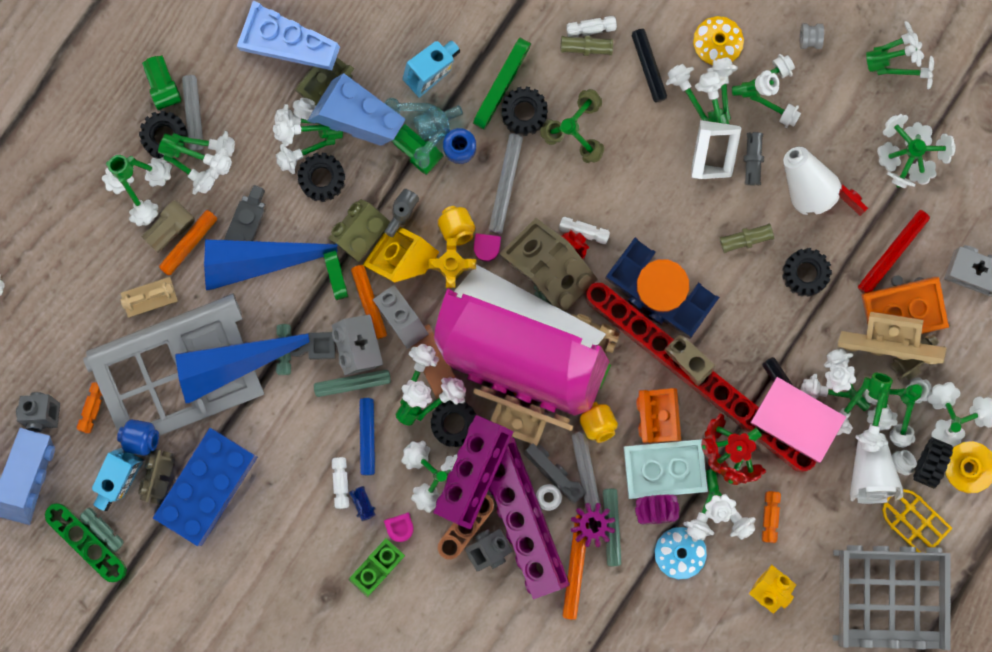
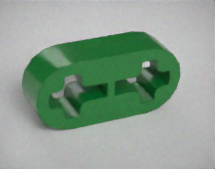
M336 250L323 253L336 301L348 298Z

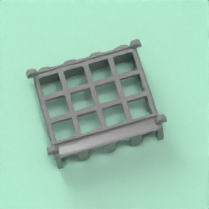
M847 545V550H833V556H840L839 635H833V641H839L840 647L950 650V553H942V548L926 547V553L916 552V547H900V552H889V546H873V551H863V546ZM849 559H864V579H849ZM870 559L889 560V580L870 579ZM895 560H914V580H895ZM920 560L939 561V581L920 580ZM849 584H864V604H849ZM870 584L889 585V605L870 604ZM895 585L914 586V605H895ZM920 586H939V606H920ZM849 609L864 610V629H849ZM870 610H889V630H870ZM895 610L914 611V631L895 630ZM920 611L939 612V631H920Z

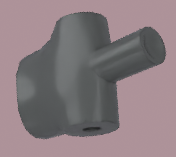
M403 189L396 198L392 209L393 219L384 231L386 235L393 238L400 225H405L408 222L414 207L419 202L417 194L408 189Z

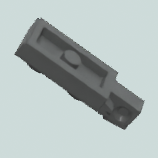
M253 185L249 197L243 195L224 240H254L265 213L264 208L266 204L261 202L265 193L263 188Z
M532 443L524 451V455L573 504L586 493L579 482H572L566 478L568 473L558 463L554 465L548 459L549 453L540 444L536 446Z

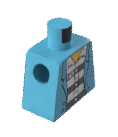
M435 41L406 63L402 80L420 98L451 71L454 62L453 58L460 53L459 47L453 41H449L444 46Z
M122 448L109 452L92 486V490L98 493L93 505L100 510L108 511L113 501L116 502L124 498L144 459L134 454L126 453Z

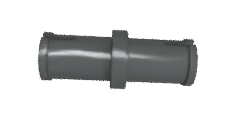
M747 133V150L743 159L746 162L745 185H761V163L764 162V156H762L763 133Z

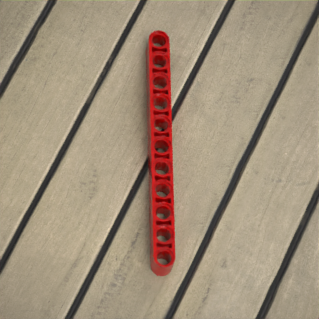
M597 282L588 288L586 302L592 309L747 433L755 428L750 422L759 408L714 371L706 378L704 384L697 386L681 368L673 364V360L665 350L657 351L652 346L653 339L661 338L667 347L674 340L607 285ZM593 290H601L605 295V299L601 302L594 301L591 298ZM621 306L625 310V316L623 318H615L611 313V308ZM634 322L643 323L645 333L641 335L635 334L632 331V324ZM716 387H722L726 390L727 397L725 400L720 401L715 398L714 390ZM742 403L746 406L747 414L745 417L736 415L734 411L736 404ZM768 433L761 434L762 436L757 439L763 446L797 472L811 470L816 464L815 460L808 457L809 463L807 466H800L797 463V455L800 452L789 445L786 450H780L776 446L777 438Z

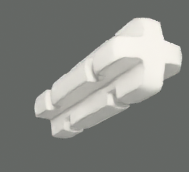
M614 16L604 17V20L596 18L580 21V24H577V22L568 23L566 26L568 37H579V34L585 36L603 33V30H606V32L615 31L617 23Z
M567 217L561 219L559 230L569 233L572 230L576 235L581 233L586 239L591 241L595 239L596 242L606 244L610 232L606 229L600 228L599 230L596 229V226L580 221L573 222V219Z
M344 457L332 459V469H334L333 488L334 494H336L334 503L336 509L349 507V497L346 494L348 493L347 472H345L347 465Z

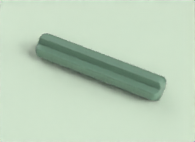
M381 370L317 382L314 384V392L317 397L389 384L391 383L390 372L388 370Z
M615 488L604 489V510L606 508L610 510L605 519L615 518V522L607 523V527L614 528L615 532L609 533L605 531V535L610 539L609 542H606L607 565L610 567L620 566L621 546L617 490Z

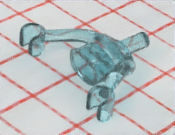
M389 98L385 101V104L393 108L398 114H400V111L424 112L419 116L413 117L415 127L424 141L430 139L424 147L417 148L414 153L415 159L421 158L419 160L421 168H425L430 164L429 152L439 140L450 132L449 120L463 115L460 105L444 112L439 107L428 103H399L395 98Z

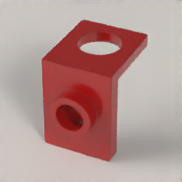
M842 184V188L839 191L840 198L861 216L868 207L861 202L862 197L855 190H848Z

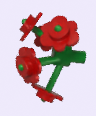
M719 414L716 419H712L709 422L707 431H705V438L701 442L702 451L708 458L709 466L713 471L721 474L726 482L732 485L757 481L766 473V469L761 464L752 465L751 453L756 450L755 441L762 436L757 428H754L748 434L741 433L738 435L723 429L726 424L725 416ZM722 434L728 437V440L716 442V439L720 438ZM726 446L725 451L727 453L721 456L718 453V447ZM729 457L736 463L734 468L728 467L725 461ZM743 460H745L747 466H743L742 469L739 470Z

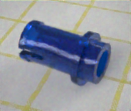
M364 486L356 488V491L352 490L349 492L358 512L357 518L360 517L361 521H366L376 516V507H372Z

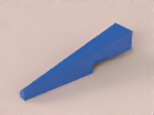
M205 239L204 271L206 290H213L324 257L323 253L334 250L337 252L338 245Z
M309 333L175 354L179 382L185 403H191L309 343Z

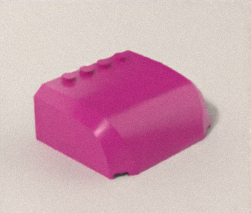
M447 289L438 315L434 340L442 357L450 367L467 374V379L482 385V382L486 381L493 384L491 389L506 394L507 390L517 393L515 398L527 403H530L531 400L541 403L540 408L553 413L558 409L575 416L591 409L609 365V360L601 346L592 344L591 348L581 344L582 338L466 294H463L460 299L457 296L458 293Z

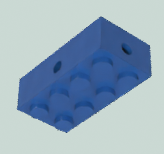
M209 428L153 516V519L194 545L202 546L258 456L216 430Z

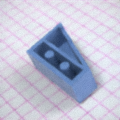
M343 73L330 82L307 121L314 124L319 123L330 127L329 129L340 130L352 134L353 137L382 146L394 140L405 118Z
M19 428L0 478L1 518L27 525L31 524L40 489L46 477L48 462L52 460L55 453V446H53L49 435Z

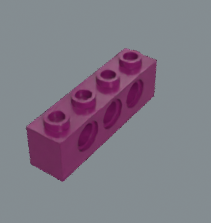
M475 416L468 428V434L463 446L458 451L452 471L447 476L445 487L436 501L434 514L468 529L472 528L514 431L480 416Z

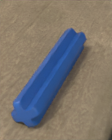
M361 398L359 401L360 473L367 476L375 474L374 400L372 398Z

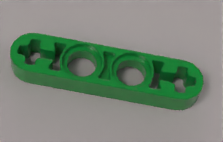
M521 37L517 40L473 121L474 125L483 130L486 129L531 47L530 42Z
M56 503L47 508L45 511L46 522L103 579L113 583L121 581L125 577L127 569L124 562L67 506ZM54 510H63L61 516L65 521H70L71 518L74 520L65 527L64 531L61 530V527L65 526L64 523L60 520H52L55 516L52 513ZM75 526L82 528L84 533L82 539L77 542L73 541L69 535L70 530ZM94 544L99 545L102 549V555L97 560L91 559L88 555V549ZM109 555L111 558L107 562L112 566L119 565L117 570L119 575L109 576L110 569L105 564L100 568L98 564L102 563Z

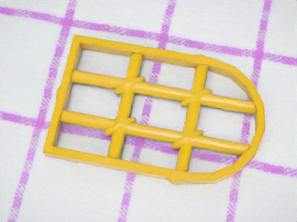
M903 489V492L910 493L916 498L911 504L903 497L900 499L906 505V509L901 514L888 503L891 497H887V503H883V517L890 528L911 547H915L911 542L916 536L928 547H936L953 529L921 496L913 491ZM918 501L932 513L927 520L915 509ZM886 507L896 515L893 523L887 518ZM910 510L923 523L917 530L906 520L905 515ZM935 516L948 528L943 534L932 525L931 520ZM900 520L912 531L909 539L895 527ZM926 526L939 537L933 545L921 535L923 534L921 531Z

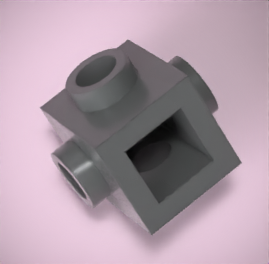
M32 392L29 396H20L19 405L16 408L17 422L25 426L27 430L41 432L45 428H58L60 402L49 394Z
M487 529L475 536L476 542L464 549L477 572L488 566L494 569L506 562L504 557L513 552L501 529L492 533Z

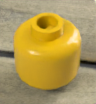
M449 206L442 211V215L438 219V227L446 241L447 238H457V246L473 238L476 227L466 208Z
M594 402L591 409L584 412L579 419L589 440H596L597 443H601L611 439L616 434L615 430L617 429L618 422L611 408L606 404L598 405L597 402Z

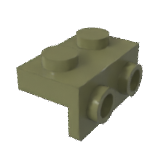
M338 57L332 70L312 66L297 85L295 91L302 97L313 100L315 105H317L330 82L343 73L352 79L353 75L351 73L354 68L351 65H346Z
M360 199L350 206L348 215L343 221L338 222L333 227L329 240L337 244L355 261L359 262L388 227L390 221L370 203Z

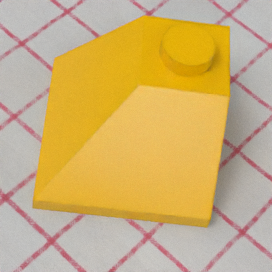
M399 227L393 238L385 233L382 235L363 265L367 269L395 283L425 274L429 268V259H435L439 251L420 236Z

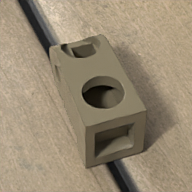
M680 334L664 349L669 357L679 365L697 386L715 370V364Z

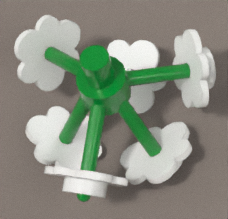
M902 114L892 116L885 123L886 129L883 131V134L891 137L898 132L905 140L907 147L900 150L890 142L885 143L877 150L880 158L879 163L889 171L887 175L893 177L892 183L896 184L897 188H906L907 185L915 187L916 184L913 182L916 181L921 185L929 183L930 178L936 177V164L933 161L925 162L922 156L926 151H938V159L942 160L945 164L950 163L951 156L955 153L953 136L942 134L941 139L936 142V146H928L932 143V138L930 137L932 135V128L930 126H922L921 123L916 122L913 127L910 126L903 130V124L908 120V116ZM907 154L909 159L901 175L891 173L896 169V166H900L901 160L899 157ZM907 173L910 174V180L905 178Z

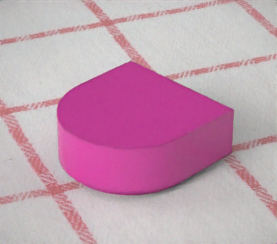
M475 233L474 253L476 257L484 262L494 260L499 254L501 237Z
M409 512L384 520L387 533L392 540L405 542L411 538L414 527Z

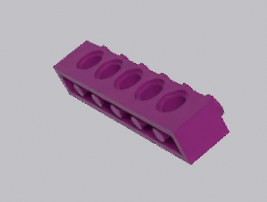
M511 437L500 462L505 467V475L501 474L498 466L489 491L494 495L497 503V513L507 529L506 537L509 543L513 545L516 553L515 560L517 566L522 569L526 590L532 595L534 600L561 590L570 584L515 439ZM509 488L513 489L515 493L514 500L508 494ZM518 513L523 515L524 524L519 522ZM528 537L532 539L534 543L533 549H531L527 544ZM537 562L542 565L543 574L538 572Z

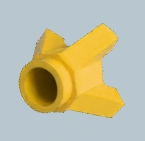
M447 238V252L439 259H429L428 269L437 270L446 278V288H456V279L463 271L476 269V259H463L457 253V238Z

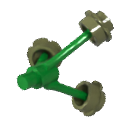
M588 89L579 93L577 101L579 110L571 118L564 119L562 123L552 119L545 121L544 126L540 129V135L549 145L561 142L565 134L573 135L582 144L580 147V154L583 156L582 160L585 163H595L602 158L604 145L595 139L585 140L578 132L579 124L577 123L583 113L591 114L597 112L599 107L602 106V98L593 89Z

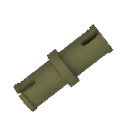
M585 35L584 38L561 36L560 52L583 53V56H589V53L612 55L613 39L590 38L589 35Z
M770 223L749 230L743 228L742 232L720 237L724 253L743 247L749 249L752 248L753 244L774 240Z

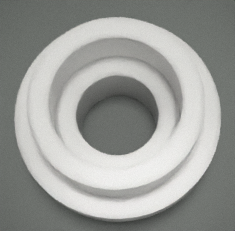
M300 98V100H296L293 103V113L299 118L308 120L316 107L315 102L308 98Z
M902 450L896 451L892 455L898 473L903 475L913 473L917 462L912 453Z
M543 485L536 492L537 500L543 510H554L561 503V492L554 485ZM547 492L552 493L554 496L553 501L550 503L545 502L543 498Z

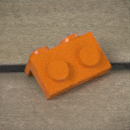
M677 388L650 391L640 390L636 405L641 418L638 431L642 442L662 443L681 441Z

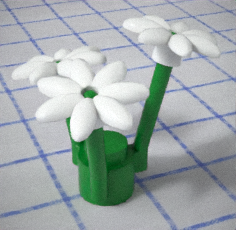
M904 22L908 33L902 35V38L883 46L874 47L873 51L866 52L867 65L870 72L877 71L878 75H917L920 78H928L927 89L931 88L933 83L932 71L934 69V58L930 56L929 68H921V70L886 68V66H890V58L903 55L911 56L912 63L916 62L918 67L921 66V59L924 58V54L920 50L922 43L918 42V36L913 32L909 22ZM903 43L904 45L910 43V45L906 46L903 50L894 51L890 53L888 52V50L893 47H896Z

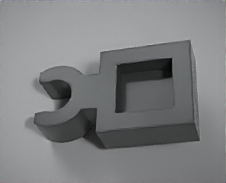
M332 332L309 333L310 342L301 346L298 351L290 352V355L293 357H301L309 352L310 360L336 359V343L333 340Z

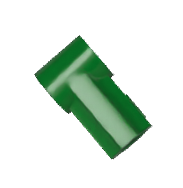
M163 55L153 56L142 62L151 87L149 91L156 109L161 110L182 102L176 83L170 76Z
M406 124L400 128L394 140L391 141L425 175L444 157L437 147L429 141L425 142Z

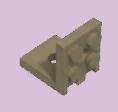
M537 218L500 253L506 262L531 280L551 305L564 312L598 280L572 245ZM569 275L567 282L561 285L562 279Z

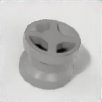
M802 23L800 27V48L815 47V49H822L824 25L817 23L815 26H809L807 23Z

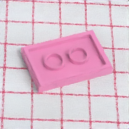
M776 377L750 423L816 462L821 463L846 416Z

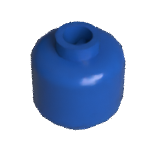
M456 128L447 133L443 140L445 157L455 164L469 162L476 153L474 135L464 128Z
M131 419L126 422L124 427H120L117 440L121 443L124 452L146 456L156 449L159 441V432L155 430L154 425L150 422Z

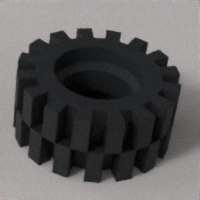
M526 86V89L517 87V90H511L509 95L505 96L502 103L501 116L504 125H507V129L510 132L512 130L515 134L520 133L523 136H528L529 133L533 135L538 129L540 130L543 127L548 113L547 101L545 102L543 94L540 95L538 90H531L530 87ZM521 102H527L534 107L535 113L529 120H520L515 115V107Z
M160 111L159 114L153 112L151 113L152 117L149 118L147 116L145 118V124L141 123L140 128L142 130L139 132L140 142L144 149L154 158L160 159L164 157L163 154L158 153L160 144L154 139V134L158 128L167 126L175 134L183 137L188 135L185 124L172 112Z
M323 152L322 155L314 153V156L306 157V161L304 163L301 162L300 170L297 173L298 183L302 191L308 198L310 197L314 201L326 202L325 200L327 199L333 200L335 195L338 196L341 193L340 190L345 185V174L341 163L334 156H328L327 153ZM325 168L330 171L332 177L328 185L319 187L313 184L312 174L316 169Z
M800 249L785 261L786 263L782 269L784 271L782 278L785 279L786 287L789 286L793 294L796 292L798 296L803 297L807 295L809 297L819 293L830 282L832 270L829 268L831 266L830 261L827 262L825 259V254L821 255L817 249ZM810 263L815 267L817 274L813 281L804 282L798 277L797 269L800 264Z
M451 400L446 403L443 402L432 413L430 422L432 432L436 439L446 446H462L468 434V428L473 422L476 413L467 402L458 403L457 405ZM451 413L460 414L465 421L464 428L459 433H450L444 427V420Z
M931 437L925 445L924 451L921 452L920 459H918L913 480L930 488H936L944 477V472L948 468L947 465L950 463V457L953 454L952 445Z

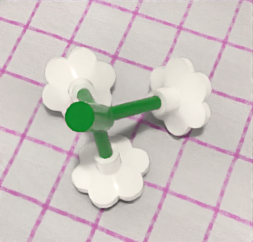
M947 382L944 385H935L927 400L935 409H947L951 417L948 421H937L935 424L936 429L932 431L931 436L954 447L960 444L965 436V431L961 428L963 423L974 419L979 427H992V399L989 397L984 399L976 397L973 400V406L970 407V415L960 418L956 416L952 408L956 399L960 396V391L958 388H955L952 382Z

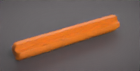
M576 515V518L581 519V516ZM574 523V527H579V523ZM580 531L573 532L567 577L570 585L566 587L562 615L563 618L570 620L577 618L586 551L585 541L587 537L584 536L579 542L575 540L581 534Z

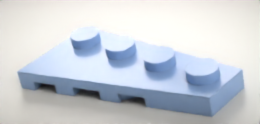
M254 0L237 44V48L240 51L328 70L333 69L340 49L337 42L311 29L304 28L299 23L281 16L272 9L269 10Z

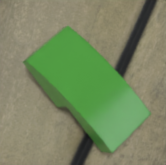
M385 538L348 580L368 598L405 555Z

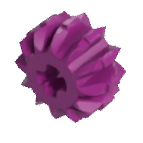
M675 495L644 496L636 500L635 513L638 523L642 525L671 523L679 519L680 507Z
M586 503V514L582 509L577 508L576 512L581 516V519L571 517V521L579 523V527H573L570 530L571 532H581L575 539L577 542L581 541L584 536L587 537L585 547L590 546L592 538H594L595 546L600 547L599 537L605 542H609L610 539L604 534L605 531L609 533L615 532L614 528L607 527V523L615 522V518L605 519L610 510L606 508L600 514V503H596L594 512H592L590 503ZM593 517L594 521H599L600 527H596L598 531L595 533L591 529H586V523H589L588 519Z

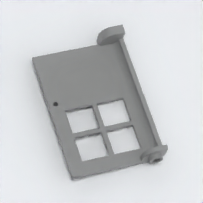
M234 293L86 351L87 357L83 358L84 364L88 372L93 371L117 431L130 420L123 399L146 390L150 391L160 415L159 419L150 422L154 425L155 430H158L159 436L264 395L254 370L191 402L192 406L166 416L154 387L179 378L178 372L152 382L140 354L167 343L176 364L175 354L244 343L236 325V322L242 320L243 316ZM135 356L146 385L120 395L109 366Z

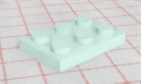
M702 439L624 446L628 499L652 495H681L708 492L704 453L701 447Z

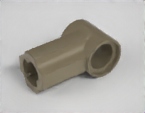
M177 200L171 202L160 214L161 218L142 236L157 253L177 234L180 235L185 232L195 220Z

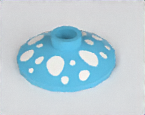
M685 527L672 528L664 532L657 540L654 550L655 561L660 570L668 577L678 580L689 579L698 574L703 568L707 557L704 541L693 539L687 535V528ZM683 548L686 550L684 558L677 556L678 549Z

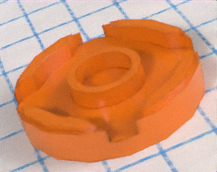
M658 259L648 263L641 270L637 279V293L640 300L648 308L657 312H669L678 308L685 301L689 292V279L685 270L678 263L668 259Z

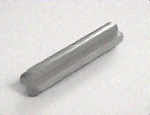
M195 75L183 76L182 83L188 137L203 140L197 78ZM189 143L190 150L199 151L204 148L202 145Z

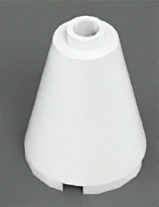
M804 147L792 148L785 154L783 162L791 202L795 209L805 215H808L806 212H815L816 215L822 214L831 209L838 202L840 197L839 191L842 188L838 177Z
M879 433L887 441L885 435ZM858 440L850 488L851 501L857 498L858 503L879 504L887 503V497L894 496L895 501L903 497V488L889 446L880 447L878 452L863 450L861 442Z

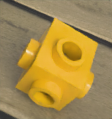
M771 565L756 580L749 594L774 614L780 607L785 609L794 598L791 593L796 584L788 576Z

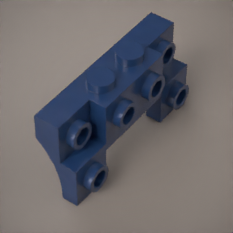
M635 237L606 275L605 279L626 293V296L629 297L628 302L635 308L640 310L643 307L650 312L649 317L660 325L663 322L667 325L669 324L691 339L720 297L711 293L698 282L690 295L686 297L685 301L678 308L669 312H657L648 308L640 300L637 293V279L641 270L650 262L656 252L642 244Z

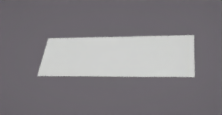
M478 265L454 291L458 293L457 296L460 298L463 294L578 336L582 338L581 344L591 348L592 344L598 345L606 335L604 332Z

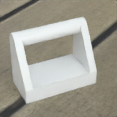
M700 120L691 167L692 178L732 177L742 129L740 126ZM730 135L723 168L705 165L710 136Z

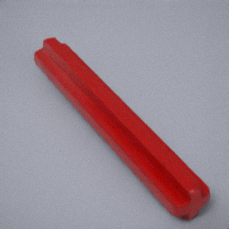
M919 210L861 281L858 289L862 293L874 290L930 220V216L925 211Z

